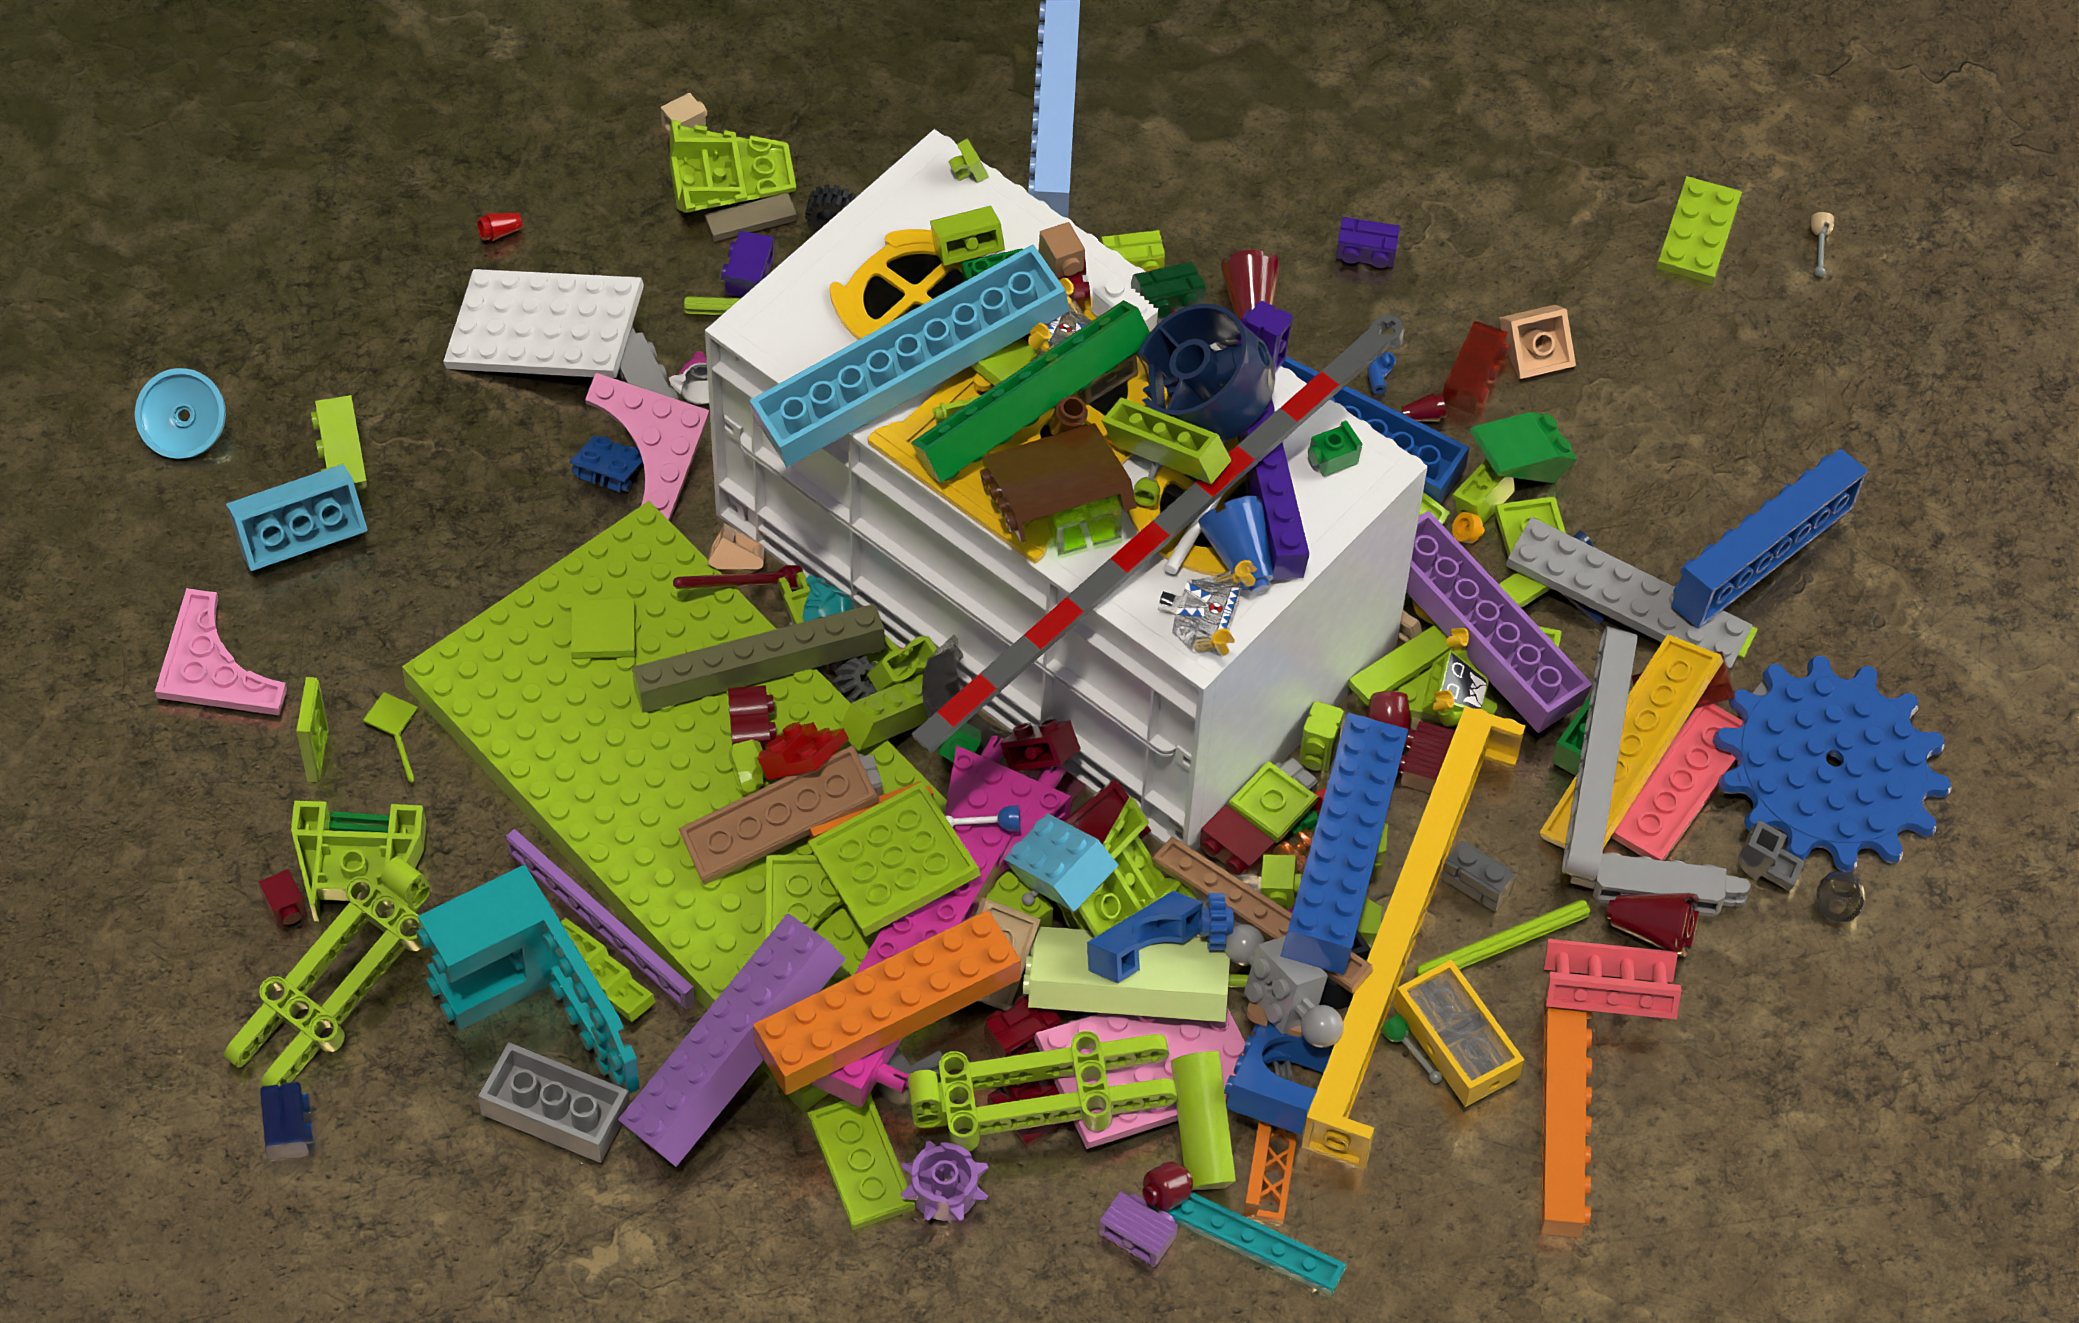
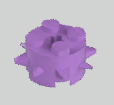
M931 1141L926 1142V1148L918 1154L913 1163L903 1162L902 1167L911 1174V1184L901 1193L902 1199L914 1200L915 1207L924 1213L925 1220L933 1218L949 1222L963 1221L964 1214L971 1209L976 1199L987 1200L988 1195L978 1188V1178L989 1169L987 1163L974 1162L971 1153L958 1144L943 1142L941 1146H936Z

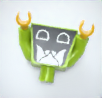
M1466 628L1451 629L1452 636H1449L1446 640V645L1451 647L1450 650L1432 663L1421 709L1426 713L1439 717L1445 727L1458 725L1465 706L1473 709L1479 708L1494 715L1497 709V703L1485 697L1489 682L1487 677L1479 672L1468 658L1466 646L1469 642V633Z

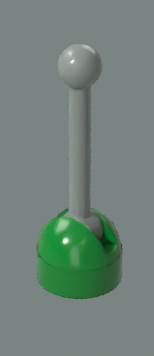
M1397 1014L1389 1019L1381 1027L1380 1031L1392 1042L1402 1041L1429 1073L1430 1081L1432 1083H1439L1442 1080L1441 1072L1434 1070L1408 1039L1409 1025L1401 1014Z

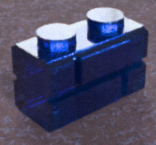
M298 1082L285 1083L281 1086L271 1085L262 1087L260 1094L265 1149L268 1160L275 1161L287 1159V1157L307 1156L309 1154L308 1143L314 1142L312 1123H306L305 1114L311 1113L309 1093L303 1094L301 1084Z

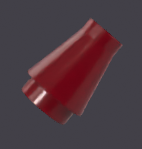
M1434 392L1410 404L1401 406L1402 414L1418 422H1438L1440 418L1447 417L1442 394L1435 395Z

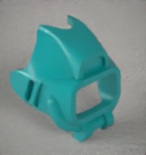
M809 575L806 578L810 592L804 605V622L854 609L853 599L849 598V594L827 584L824 578H817L813 575Z

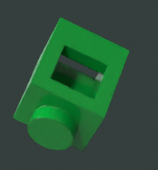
M1345 420L1341 422L1339 427L1312 436L1308 448V457L1311 463L1319 468L1323 476H1327L1357 465L1363 444L1348 421Z

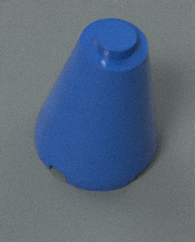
M1246 496L1224 503L1226 509L1219 513H1216L1215 508L1209 510L1201 516L1198 523L1201 531L1232 575L1235 573V567L1239 562L1249 560L1257 568L1255 572H1251L1256 579L1254 585L1249 587L1245 586L1242 582H1238L1243 590L1258 593L1270 586L1269 582L1274 576L1263 504L1260 498L1257 500L1256 496Z

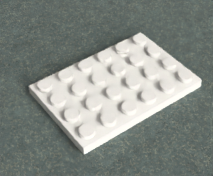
M473 269L443 361L446 369L582 377H594L595 373L610 378H616L643 290L642 278Z

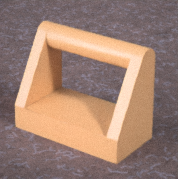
M724 524L709 549L707 564L716 569H760L764 564L765 547L754 539Z

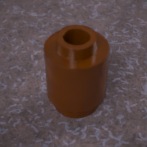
M1069 396L1058 402L1050 422V431L1053 435L1085 425L1088 410L1083 400L1075 396Z

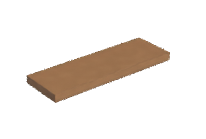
M854 745L833 754L816 771L787 776L679 828V831L700 879L706 885L810 835V828L860 811L880 800Z

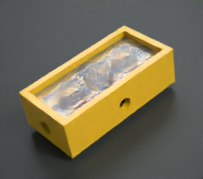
M1452 959L1397 987L1393 1007L1407 1021L1412 1034L1465 1107L1520 1078L1524 1058Z

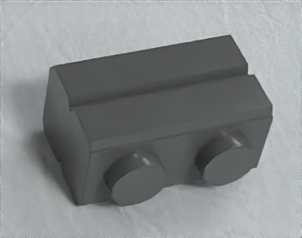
M1462 840L1445 861L1441 879L1479 903L1483 902L1484 906L1496 912L1511 893L1516 872Z

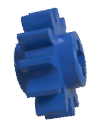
M1208 893L1207 907H1200L1199 911L1200 936H1206L1207 949L1225 950L1226 936L1233 933L1232 907H1226L1225 894Z

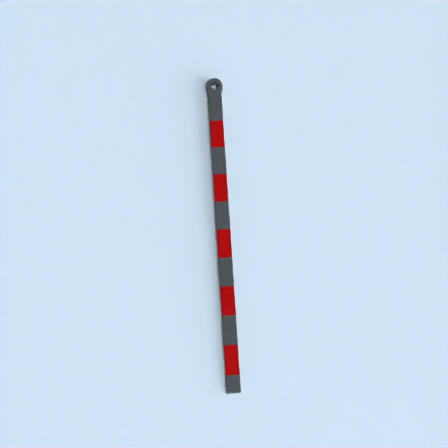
M1387 314L1375 319L1371 327L1228 453L1231 462L1212 484L1202 480L1195 482L912 733L913 738L930 754L1380 354L1386 349H1397L1404 343L1403 335L1405 330L1399 317ZM1393 329L1394 333L1392 335L1385 333L1383 336L1381 335L1385 330Z

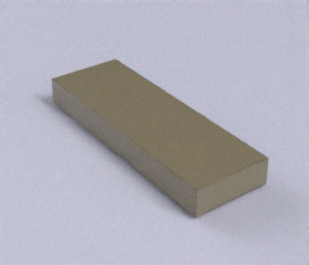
M784 193L706 213L705 221L713 242L738 236L739 231L751 233L797 221V213L789 194Z

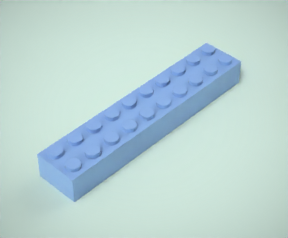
M1080 0L1041 1L1039 20H1045V22H1039L1038 42H1043V44L1038 43L1036 64L1042 65H1037L1035 85L1041 87H1035L1034 108L1039 109H1034L1032 130L1038 131H1032L1031 152L1036 153H1031L1030 175L1035 176H1030L1028 193L1037 200L1044 201L1062 217L1068 218Z

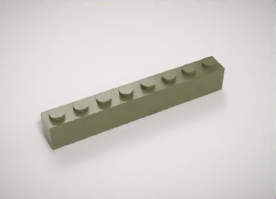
M867 605L632 667L634 689L642 713L728 691V688L743 687L884 650V626L876 605Z

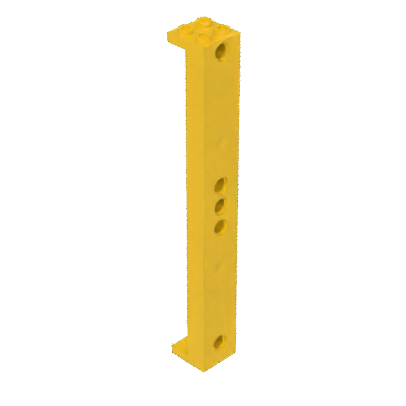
M1464 707L1368 956L1367 962L1372 964L1373 971L1356 989L1343 1021V1034L1333 1047L1308 1112L1302 1148L1365 1169L1369 1158L1374 1127L1348 1119L1483 761L1486 759L1514 768L1519 757L1525 725L1519 724L1510 718H1501L1489 714L1479 708Z

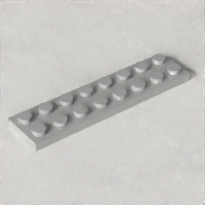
M1533 517L1530 518L1505 565L1660 642H1663L1667 634L1718 653L1723 659V663L1718 670L1727 675L1753 626L1722 610L1698 629L1671 607L1675 596L1673 592L1674 586Z

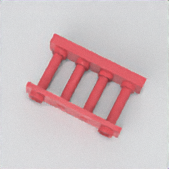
M1548 939L1544 970L1557 972L1549 973L1546 1006L1677 1020L1682 992L1681 985L1668 984L1667 982L1673 983L1678 954L1674 951ZM1570 972H1571V973L1589 974V975L1570 974ZM1602 976L1620 977V978H1622V979H1618V978H1608V977H1602ZM1635 979L1650 980V981H1654V982L1638 981V980H1635Z

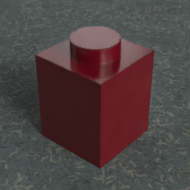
M289 869L258 881L262 898L277 928L285 924L296 923L307 915L304 899Z

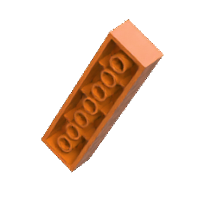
M986 910L754 1023V1044L784 1094L788 1095L1019 981L1021 959L989 910Z

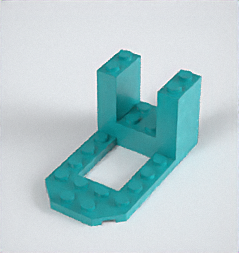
M525 864L418 916L420 929L416 931L417 937L423 948L429 947L434 954L431 956L432 963L427 965L429 978L425 979L426 985L433 997L439 996L442 1001L440 1008L448 1022L453 1020L459 1031L549 986L557 1001L562 999L566 1005L564 1011L571 1025L577 1024L582 1031L579 1035L585 1048L588 1051L593 1049L596 1054L595 1062L603 1076L608 1074L614 1085L627 1089L629 1094L640 1089L636 1055L630 1044L624 1046L618 1031L624 1029L619 1015Z

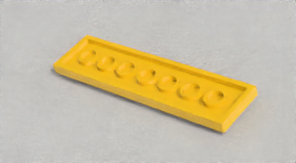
M1667 634L1628 694L1603 849L1722 665L1723 659L1720 654ZM1577 775L1539 832L1543 840L1564 849Z

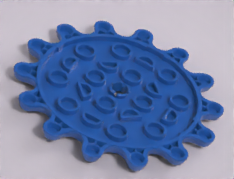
M1821 655L1810 659L1807 665L1808 673L1805 678L1791 676L1779 664L1767 666L1763 671V679L1768 688L1766 695L1758 696L1744 689L1733 692L1729 698V704L1742 717V726L1740 728L1724 727L1717 730L1713 736V742L1719 749L1728 751L1736 757L1737 767L1723 773L1719 777L1718 784L1725 793H1743L1752 800L1753 809L1744 819V825L1748 831L1758 820L1773 828L1782 830L1787 835L1785 850L1802 860H1806L1810 851L1814 848L1827 849L1833 856L1835 867L1845 873L1855 870L1858 863V852L1864 848L1875 850L1887 863H1898L1903 856V849L1898 840V834L1904 830L1913 831L1922 837H1929L1935 833L1937 828L1936 820L1925 810L1922 803L1928 797H1947L1951 792V782L1948 777L1931 770L1927 764L1929 757L1940 754L1944 750L1945 742L1940 733L1921 732L1911 724L1910 718L1917 712L1919 707L1915 695L1905 693L1894 699L1887 698L1881 695L1876 688L1878 676L1873 667H1861L1856 671L1852 679H1843L1834 674L1829 660ZM1828 754L1842 761L1841 766L1834 767L1828 764L1826 761Z

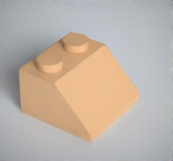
M1551 305L1499 317L1504 347L1519 379L1576 366L1567 308Z

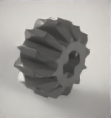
M866 656L859 657L858 659L856 657L850 658L835 671L837 677L832 684L839 688L838 691L850 703L874 694L877 690L867 674L876 665V662L869 663Z

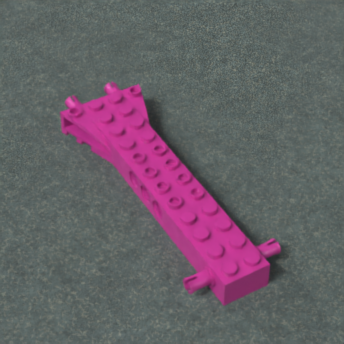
M991 736L981 756L957 746L945 816H952L953 818L997 816L1003 807L1019 805L1021 831L1004 830L998 822L954 825L952 828L979 867L981 876L884 926L855 974L975 916L981 899L987 897L997 878L1010 867L1004 858L1011 852L1012 847L1021 841L1033 829L1035 823L1047 813L1062 821L1070 816L1072 796L1055 789L1062 776L1066 773L1065 768L1062 765H1058L1055 770L1053 769L1054 766L1046 767L1039 780L1036 781L998 764L1004 754L1000 745L1004 740L1003 738L996 744L998 736ZM902 1038L810 1084L860 1108L877 1082L903 1094L906 1091L904 1087H908L907 1077L910 1074L888 1065Z

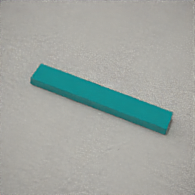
M1191 1192V1196L1187 1201L1171 1210L1164 1211L1174 1218L1175 1224L1329 1296L1333 1295L1346 1270V1263ZM1152 1205L1150 1206V1208H1151L1152 1210L1156 1211L1157 1213H1158L1159 1211H1161V1210H1159V1209H1156V1208H1155L1154 1206H1152Z

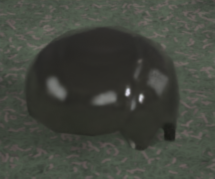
M1844 871L1828 873L1820 881L1817 888V910L1826 919L1836 923L1850 922L1860 914L1865 901V889L1860 879L1854 874Z

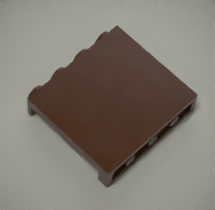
M1095 423L982 456L985 469L980 470V476L983 486L989 490L992 502L997 503L1000 516L1002 518L1005 517L1009 531H1015L1021 543L1026 541L1022 523L1111 496L1116 498L1124 512L1137 508L1131 478Z

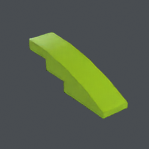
M567 918L561 921L615 1010L633 1022L656 1003L653 993L632 979L630 971L609 956L603 944Z

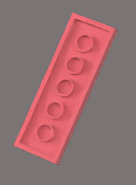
M1703 698L1673 739L1611 838L1641 856L1664 861L1719 786V777L1723 773L1730 771L1737 761L1732 753L1715 746L1713 742L1715 732L1724 727L1740 728L1743 721Z

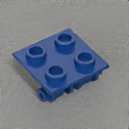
M594 435L569 463L573 464L571 472L576 474V478L592 482L593 484H598L601 478L600 485L602 487H606L608 484L609 489L622 493L623 491L628 492L630 490L632 481L628 480V478L643 464L637 448L624 446L612 442L609 438Z

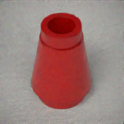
M518 212L484 213L483 217L477 219L478 233L483 241L489 240L493 242L523 228L522 218Z

